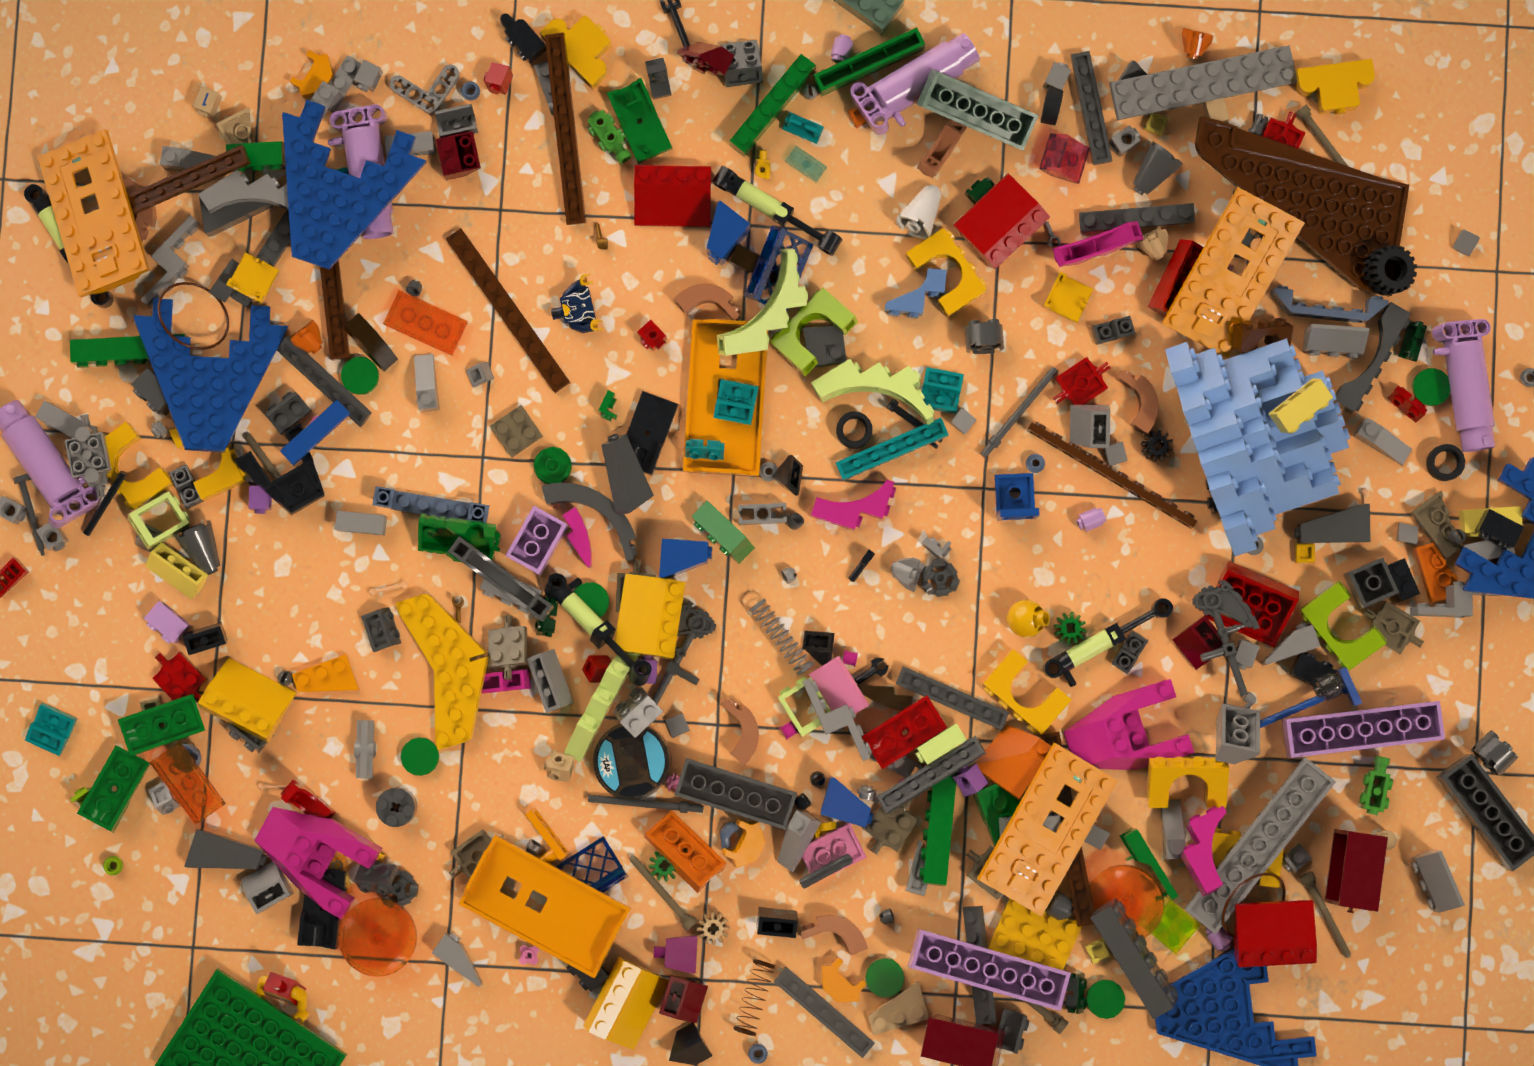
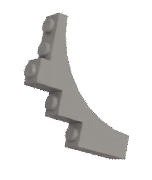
M236 170L198 194L210 214L225 206L244 202L269 203L289 211L287 184L278 189L279 183L274 176L270 178L268 173L247 185L249 180L244 173L240 174Z

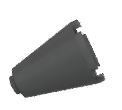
M1153 141L1132 183L1135 185L1133 189L1140 195L1144 193L1148 195L1176 172L1183 163L1179 159H1175L1169 151Z
M207 520V525L199 523L181 531V536L179 534L174 536L195 565L210 575L218 571L217 567L220 566L212 523L210 520Z

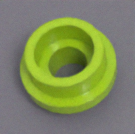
M117 856L108 857L103 864L104 871L109 875L119 874L123 869L122 860ZM112 862L117 864L116 869L111 868Z

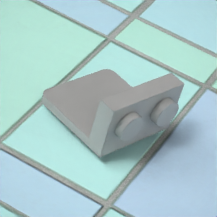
M642 687L635 688L629 694V698L624 702H620L614 711V715L634 738L663 713V710L650 698Z

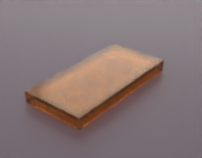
M398 290L383 322V325L453 356L468 324L467 320L401 290Z
M180 741L150 762L151 766L195 825L226 804Z

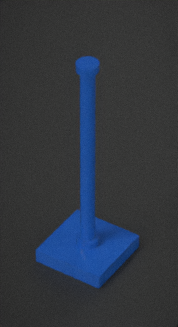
M1347 667L1336 669L1341 681L1339 687L1261 719L1260 728L1328 700L1329 698H1326L1325 695L1332 694L1330 698H1333L1343 693L1344 695L1347 694L1351 705L1357 706L1362 704Z

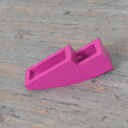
M574 507L563 514V517L573 530L567 537L586 566L591 568L592 550L588 531L580 513Z
M529 669L512 671L511 680H504V672L485 674L481 694L531 689Z

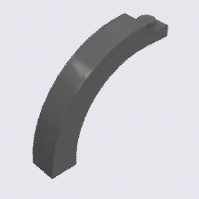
M573 483L542 485L548 506L557 503H577L591 507L604 515L612 523L620 537L626 561L631 562L635 560L634 556L637 555L635 545H630L631 541L637 540L634 530L624 514H616L614 503L608 497L594 489Z

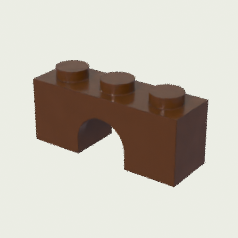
M1275 318L1273 321L1260 319L1258 322L1242 321V323L1233 325L1231 346L1240 352L1252 351L1258 348V343L1264 336V343L1267 345L1287 338L1290 346L1293 325L1286 322V319Z

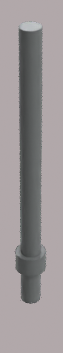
M1052 366L995 436L992 435L988 440L989 443L980 453L982 457L986 459L991 451L1001 444V439L1056 375L1058 370Z
M588 795V802L678 810L680 813H703L704 805L689 804V802L685 801L675 803Z

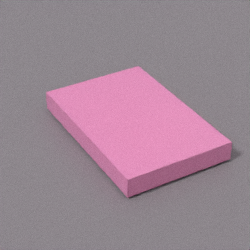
M837 656L809 674L812 680H815L821 695L831 711L847 704L848 708L852 706L856 714L869 706L840 656Z
M850 823L810 841L802 856L809 873L846 854L851 856L852 864L867 857Z

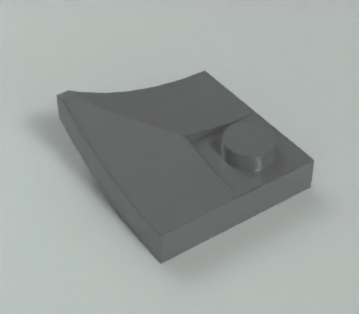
M835 326L803 328L806 349L818 361L814 368L838 365L847 361L844 335Z

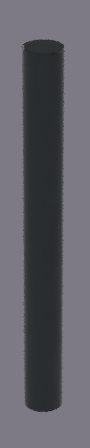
M119 472L84 529L83 533L85 535H91L126 478V472Z

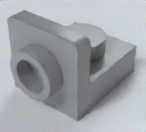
M926 537L921 543L936 558H939L941 555L945 557L951 550L949 547L951 545L950 541L941 549L939 547L940 543L933 537L930 539Z
M166 781L148 790L155 809L162 815L172 813L180 806L174 799L170 786Z
M1298 843L1283 855L1282 866L1287 872L1291 871L1296 874L1299 871L1298 869L1312 858L1301 844Z

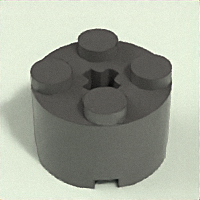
M990 319L988 322L982 323L979 320H972L964 328L967 353L973 350V354L995 353L997 348L1000 351L1004 349L1003 326L999 323V319Z
M1492 730L1471 749L1476 758L1480 757L1484 762L1483 765L1497 776H1501L1518 758L1512 751V746L1506 741L1502 743L1499 740V736Z
M391 788L379 796L376 802V812L384 824L390 827H399L410 823L414 819L418 804L412 792L404 788ZM394 803L401 805L399 812L393 810Z

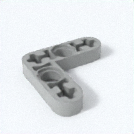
M446 65L428 92L402 76H394L390 80V88L401 98L431 115L439 110L459 80L460 72L455 65ZM452 70H454L455 76H450V78L448 79L450 85H448L445 82L448 78L447 71L451 72ZM402 81L401 84L407 89L406 92L400 87L396 89L394 83ZM438 85L446 87V91L443 94L436 93L435 89ZM413 90L420 93L419 98L416 100H412L409 97L410 92ZM424 95L426 96L424 99L428 103L434 101V108L430 107L429 109H427V105L424 102H421L423 100Z

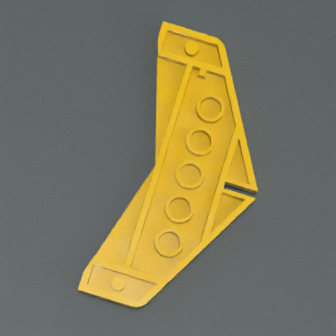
M421 594L396 602L398 613L434 670L435 742L437 749L442 750L470 741L474 732L489 656L474 661L471 658L488 652L432 595Z

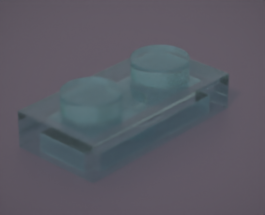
M798 146L794 147L785 160L787 164L815 183L818 182L827 169L826 165Z

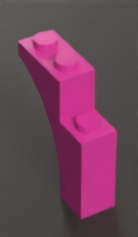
M1138 221L1127 222L1090 238L1054 248V259L1059 267L1079 265L1095 257L1109 255L1144 238Z
M886 480L873 494L852 502H833L817 497L811 517L854 531L855 527H860L863 518L859 516L860 513L881 520L883 516H888L890 505H887L889 497H894L896 487H893V481Z
M1214 806L1206 811L1207 814L1201 817L1199 814L1189 819L1190 822L1186 826L1194 843L1184 847V851L1180 856L1203 897L1219 890L1223 886L1212 857V840L1215 829L1227 813L1223 806L1219 808Z

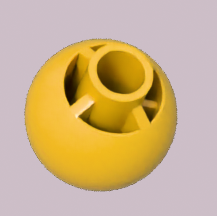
M1027 599L1020 600L1012 605L1006 616V622L1011 631L1022 638H1031L1038 635L1044 626H1048L1050 621L1049 613L1044 611L1040 604Z

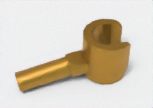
M596 223L597 246L599 249L607 250L608 239L602 238L600 224Z
M453 596L452 603L455 606L456 621L461 623V607L464 605V599L461 596V602L456 604L455 596Z

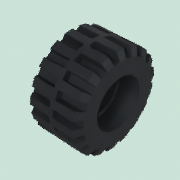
M1392 245L1377 249L1372 254H1369L1367 257L1369 260L1364 262L1366 268H1363V273H1366L1364 280L1369 282L1367 286L1369 288L1373 287V292H1379V295L1386 296L1400 293L1410 288V284H1413L1415 281L1413 277L1417 276V272H1415L1417 264L1413 263L1415 258L1414 256L1410 257L1411 252L1409 250L1404 251V247ZM1387 260L1395 268L1393 280L1389 279L1385 273L1384 268Z

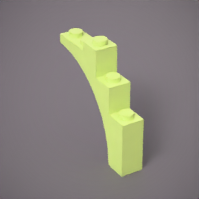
M780 249V270L771 297L762 310L745 325L733 331L717 335L718 354L727 356L768 350L769 335L767 330L788 328L789 315L786 308L807 306L808 292L805 286L798 285L800 277L797 272L796 263L798 262V256L795 249Z
M848 359L811 382L814 391L822 403L834 397L853 392L881 393L896 398L910 406L923 418L927 425L934 422L933 415L935 412L930 404H925L923 393L920 389H917L921 387L919 381L921 377L916 369L912 370L910 365L891 376L887 366L883 367L880 362L862 372L857 362L853 364L852 360Z
M626 652L634 661H637L640 654ZM616 655L606 669L598 688L591 697L564 751V754L574 756V759L580 763L630 672V667L618 655Z

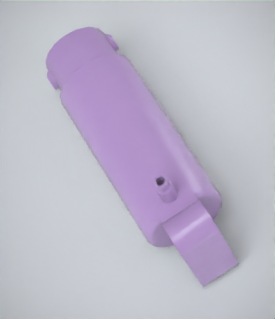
M962 33L949 42L943 41L869 87L862 82L854 83L851 87L852 101L872 131L877 135H883L888 131V119L892 117L901 127L906 125L900 112L918 102L931 69L956 79L963 75L965 69L980 61L979 54L970 38L965 33ZM857 92H864L861 96L855 95ZM869 106L874 107L871 111L865 110ZM878 121L884 122L881 126L875 125Z
M374 104L336 111L330 116L331 125L337 131L342 132V137L328 140V145L344 144L349 175L360 178L366 160L382 166L385 165L379 125L386 122L387 113L380 105ZM376 111H381V116L377 119H374V113ZM359 114H362V120L360 122H355V117ZM339 118H344L343 124L337 126L336 121ZM392 202L362 234L363 239H377L394 234L391 214L393 213Z
M1485 319L1446 322L1435 326L1432 330L1433 338L1437 342H1443L1444 347L1434 349L1433 354L1445 355L1456 431L1460 432L1462 452L1495 448L1492 428L1495 426L1482 340V336L1489 334L1491 326Z
M20 400L12 401L1 407V437L52 508L48 518L49 524L54 528H61L95 508L100 498L97 499L96 489L94 487H83V484L87 483L84 476L79 479L72 478L69 465L34 415H29ZM89 494L94 495L96 499L90 501L86 496ZM76 504L80 509L74 511L69 506ZM60 514L63 519L55 520L53 515Z

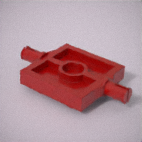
M1289 112L1286 121H1279L1271 117L1262 137L1299 149L1306 132L1297 129L1293 125L1297 114Z
M1088 357L1084 358L1055 378L1062 392L1053 397V400L1056 404L1064 399H1068L1072 405L1086 404L1108 389L1102 374L1111 369L1110 365L1106 367L1108 365L1106 362L1097 368Z
M178 652L170 660H167L159 653L155 659L162 667L152 679L172 700L193 694L195 701L198 703L201 698L198 691L207 678L182 652Z

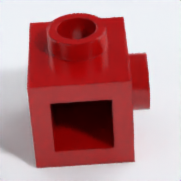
M491 63L488 72L484 75V83L489 92L506 95L514 76L510 66Z
M651 319L637 331L638 336L642 339L640 343L647 350L649 348L652 351L656 348L660 350L667 343L665 341L667 336Z

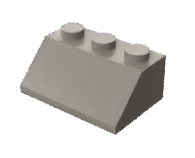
M1311 324L1304 329L1303 352H1308L1309 356H1320V353L1327 354V357L1336 358L1339 355H1346L1348 359H1358V356L1364 354L1369 328Z
M1222 703L1216 718L1215 761L1237 764L1260 754V711Z
M1431 849L1411 858L1413 861L1411 867L1415 874L1418 873L1421 880L1419 881V886L1427 894L1428 899H1426L1430 910L1440 913L1465 905L1442 850Z

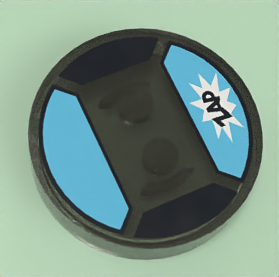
M618 724L605 732L598 741L594 751L593 766L599 783L606 791L621 799L637 800L653 795L665 784L671 771L672 755L666 739L655 728L648 726L634 738L622 724Z

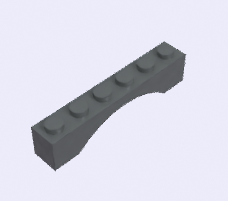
M1392 302L1386 305L1377 321L1379 342L1372 362L1359 377L1341 385L1335 394L1337 400H1334V403L1338 402L1341 409L1350 414L1355 412V410L1359 411L1363 405L1362 398L1364 394L1368 395L1373 387L1371 384L1374 378L1377 379L1382 371L1380 367L1383 361L1387 362L1392 354L1390 352L1393 345L1396 346L1401 338L1399 333L1409 325L1411 321L1408 319L1411 314L1410 312Z
M460 536L448 550L451 555L543 622L554 608L553 605Z

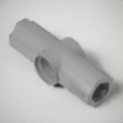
M357 720V741L354 744L356 778L373 779V759L376 755L374 720Z

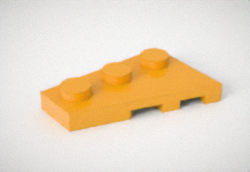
M347 654L292 674L298 692L360 690Z

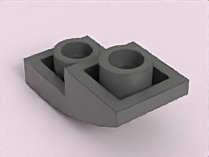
M234 259L230 260L209 291V293L224 303L234 290L226 285L239 265Z
M1131 316L1114 319L1110 322L1091 327L1096 345L1136 334Z
M187 464L169 472L186 509L204 502L200 499L193 484L195 479Z
M1132 630L1111 664L1128 674L1149 640Z

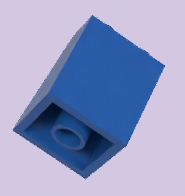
M721 200L717 203L707 244V255L712 263L715 265L719 263L723 266L735 251L737 245L750 232V223Z
M662 539L659 578L668 579L708 564V559H712V546H709V542Z
M830 776L820 815L866 828V825L871 824L873 813L870 812L871 808L836 778Z

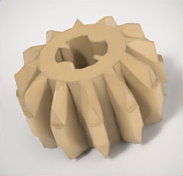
M711 912V919H709L707 914H704L706 922L703 920L698 922L704 926L697 928V931H704V933L699 935V938L707 936L706 944L712 939V945H716V938H718L720 943H723L721 935L728 937V934L723 930H729L730 926H723L728 920L726 918L720 921L721 913H719L717 919L714 912ZM712 923L719 927L715 934L708 930Z

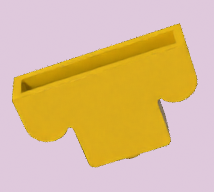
M584 15L568 30L565 21L556 18L540 31V35L544 40L545 35L565 33L568 65L592 90L607 77L606 64L599 58L611 48V41L604 34L606 31L599 23L595 25L588 16Z
M1373 59L1298 68L1295 71L1297 80L1295 86L1297 93L1303 97H1308L1316 92L1319 114H1346V111L1355 110L1360 105L1358 89L1367 88L1375 78Z

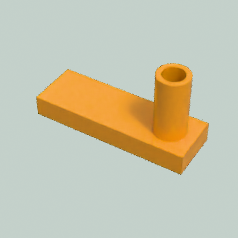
M536 808L531 809L525 814L551 848L540 859L551 864L557 858L561 861L570 854Z

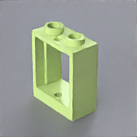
M169 491L128 514L129 522L148 551L158 546L161 542L163 543L172 538L175 534H179L181 531L189 528L190 518L186 511H181L178 506L180 503L175 495L172 496ZM167 501L181 523L153 538L139 516Z
M805 676L796 681L797 686L790 689L788 686L779 692L781 696L778 697L802 737L821 726V723L817 718L806 726L801 727L785 698L804 687L802 681L807 679ZM820 691L816 692L819 699L823 698ZM824 700L825 705H826V707H827V709H825V711H826L827 713H828V712H831V709L829 708L828 704H827L826 701Z
M956 723L917 747V752L914 754L920 763L924 762L925 765H928L967 739Z

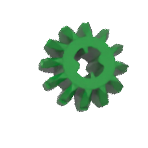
M1070 612L1069 619L1067 614L1063 613L1062 617L1064 620L1059 617L1056 618L1060 625H1053L1054 628L1059 629L1054 635L1061 634L1062 636L1059 638V641L1062 642L1066 638L1067 645L1070 644L1071 639L1076 644L1078 643L1076 636L1079 639L1084 638L1079 632H1086L1085 628L1080 627L1086 624V622H1078L1081 618L1080 615L1073 619L1074 612ZM1066 624H1068V625L1073 624V625H1074V626L1072 627V629L1074 630L1073 633H1072V631L1069 632V633L1066 631V630H1067Z
M655 851L654 854L658 859L654 857L649 859L655 862V864H651L648 867L656 869L651 875L654 876L658 872L657 880L659 881L662 875H664V880L667 882L668 874L672 879H675L676 877L672 871L676 872L673 865L670 863L667 870H662L663 867L660 868V864L663 863V860L667 859L663 855L660 856L658 851Z

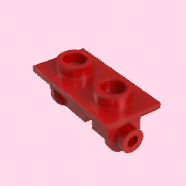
M1398 385L1393 390L1394 392L1387 397L1394 406L1398 407L1415 423L1425 416V413L1428 411L1425 408L1426 406L1418 399L1414 398L1411 402L1409 399L1412 394L1403 386L1400 387Z

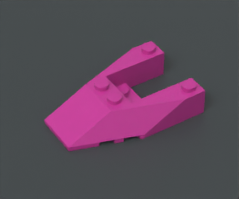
M1171 679L1112 696L1064 731L1069 751L1098 769L1138 770L1148 767L1149 758H1175L1194 753L1189 734L1149 746L1138 709L1176 698Z
M272 807L254 840L299 890L324 910L340 919L347 914L355 897L322 879L336 852L342 853L369 869L374 865L383 849L381 846L334 819L297 813V811Z

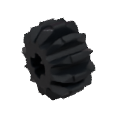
M1153 430L1150 431V436L1147 434L1144 436L1146 441L1141 442V445L1146 447L1141 452L1149 453L1146 455V459L1153 456L1152 462H1156L1157 457L1160 462H1163L1164 456L1170 457L1168 451H1173V447L1168 446L1173 440H1166L1169 436L1168 433L1162 437V430H1158L1157 435ZM1159 442V445H1161V448L1155 450L1156 447H1153V444Z

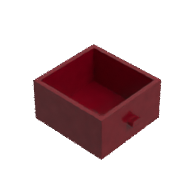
M1334 829L1324 902L1349 907L1347 910L1349 913H1354L1353 908L1378 912L1388 837Z
M936 1014L928 1018L920 1057L958 1066H998L1006 1030Z

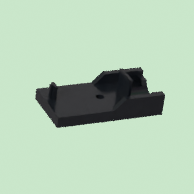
M642 391L626 435L643 472L653 476L679 404ZM645 431H649L650 435L646 436Z
M327 869L322 879L344 891L347 871ZM304 894L297 945L338 949L342 919L326 910L322 911L317 903Z

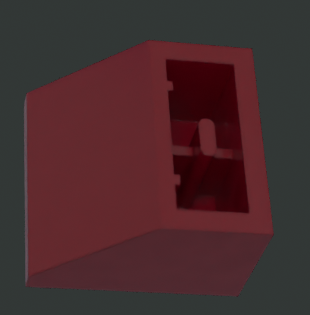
M701 42L677 51V54L683 57V62L694 65L695 70L702 74L707 72L713 76L717 74L725 76L735 56L723 46Z
M473 131L436 139L443 176L446 181L465 177L481 169Z
M1205 615L1198 618L1172 639L1195 670L1210 661L1202 662L1200 654L1219 649L1223 645L1221 638L1217 635V629Z
M671 974L659 1014L682 1021L697 1023L708 985Z

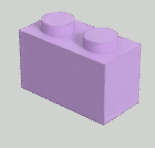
M158 601L144 617L148 622L146 625L153 631L158 630L162 633L161 638L169 644L171 642L177 644L182 639L184 633L188 632L192 627L163 601Z

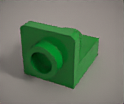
M610 390L607 391L598 410L601 413L600 417L608 421L617 419L616 414L608 411L609 408L613 409L617 401L614 398L615 393Z

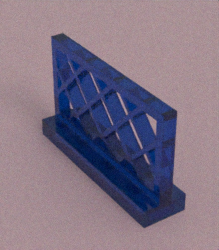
M772 225L744 296L765 305L769 298L763 300L761 295L763 290L768 289L771 297L773 292L772 286L776 285L777 280L770 283L769 275L775 271L778 279L780 264L777 265L776 258L781 254L780 249H795L798 256L797 272L799 277H801L814 244L783 227ZM785 236L790 238L792 245L784 247L783 241ZM804 244L806 245L805 251L799 255L797 246Z
M604 836L555 866L562 871L563 867L567 864L574 866L573 877L576 875L577 867L586 868L585 880H579L586 884H591L590 886L603 893L629 877ZM603 842L606 847L605 856L594 854L596 846ZM583 854L591 856L588 866L578 864L579 858ZM594 856L604 858L602 869L591 867ZM607 859L615 861L618 868L612 872L604 870ZM590 870L601 872L598 881H588Z

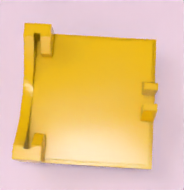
M245 252L232 278H229L226 285L262 304L280 270Z
M1060 271L1043 308L1078 323L1094 289L1068 277L1067 274Z

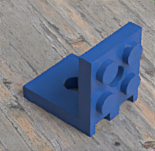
M1033 473L994 475L997 521L1033 520L1039 516V508H1035ZM1017 488L1020 491L1019 498H1012L1009 494L1010 489Z

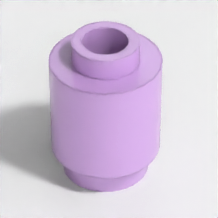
M847 35L835 37L831 52V60L833 62L840 63L850 58L853 41L850 40L851 37Z
M1093 508L1079 514V519L1076 520L1079 529H1084L1085 532L1102 526L1106 522V517L1101 508Z
M1223 926L1216 934L1208 928L1205 929L1206 937L1217 951L1222 950L1224 952L1232 945L1231 941L1233 939L1226 933Z

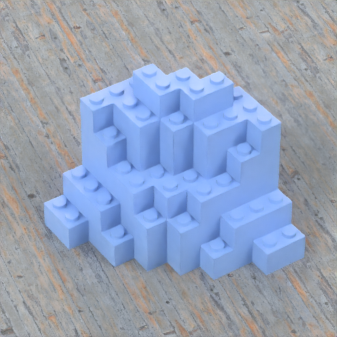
M1287 338L1223 360L1221 354L1217 355L1215 348L1196 354L1194 348L1190 349L1187 342L1165 349L1170 371L1177 386L1183 413L1188 422L1201 466L1207 478L1210 493L1220 514L1223 528L1234 556L1256 550L1255 541H1258L1257 535L1276 529L1274 523L1277 520L1276 514L1340 494L1337 486L1341 484L1338 475L1333 474L1337 471L1334 462H1330V460H1333L1332 453L1349 448L1347 442L1350 439L1347 428L1343 429V426H1346L1343 416H1338V414L1342 413L1338 402L1334 403V400H1337L1334 390L1329 389L1333 387L1330 377L1325 378L1323 370L1304 376L1298 358L1294 359V356H1297L1294 346H1289ZM1312 378L1321 379L1333 396L1329 401V405L1324 409L1317 410L1314 413V417L1309 421L1302 422L1299 425L1300 428L1294 433H1281L1269 416V413Z

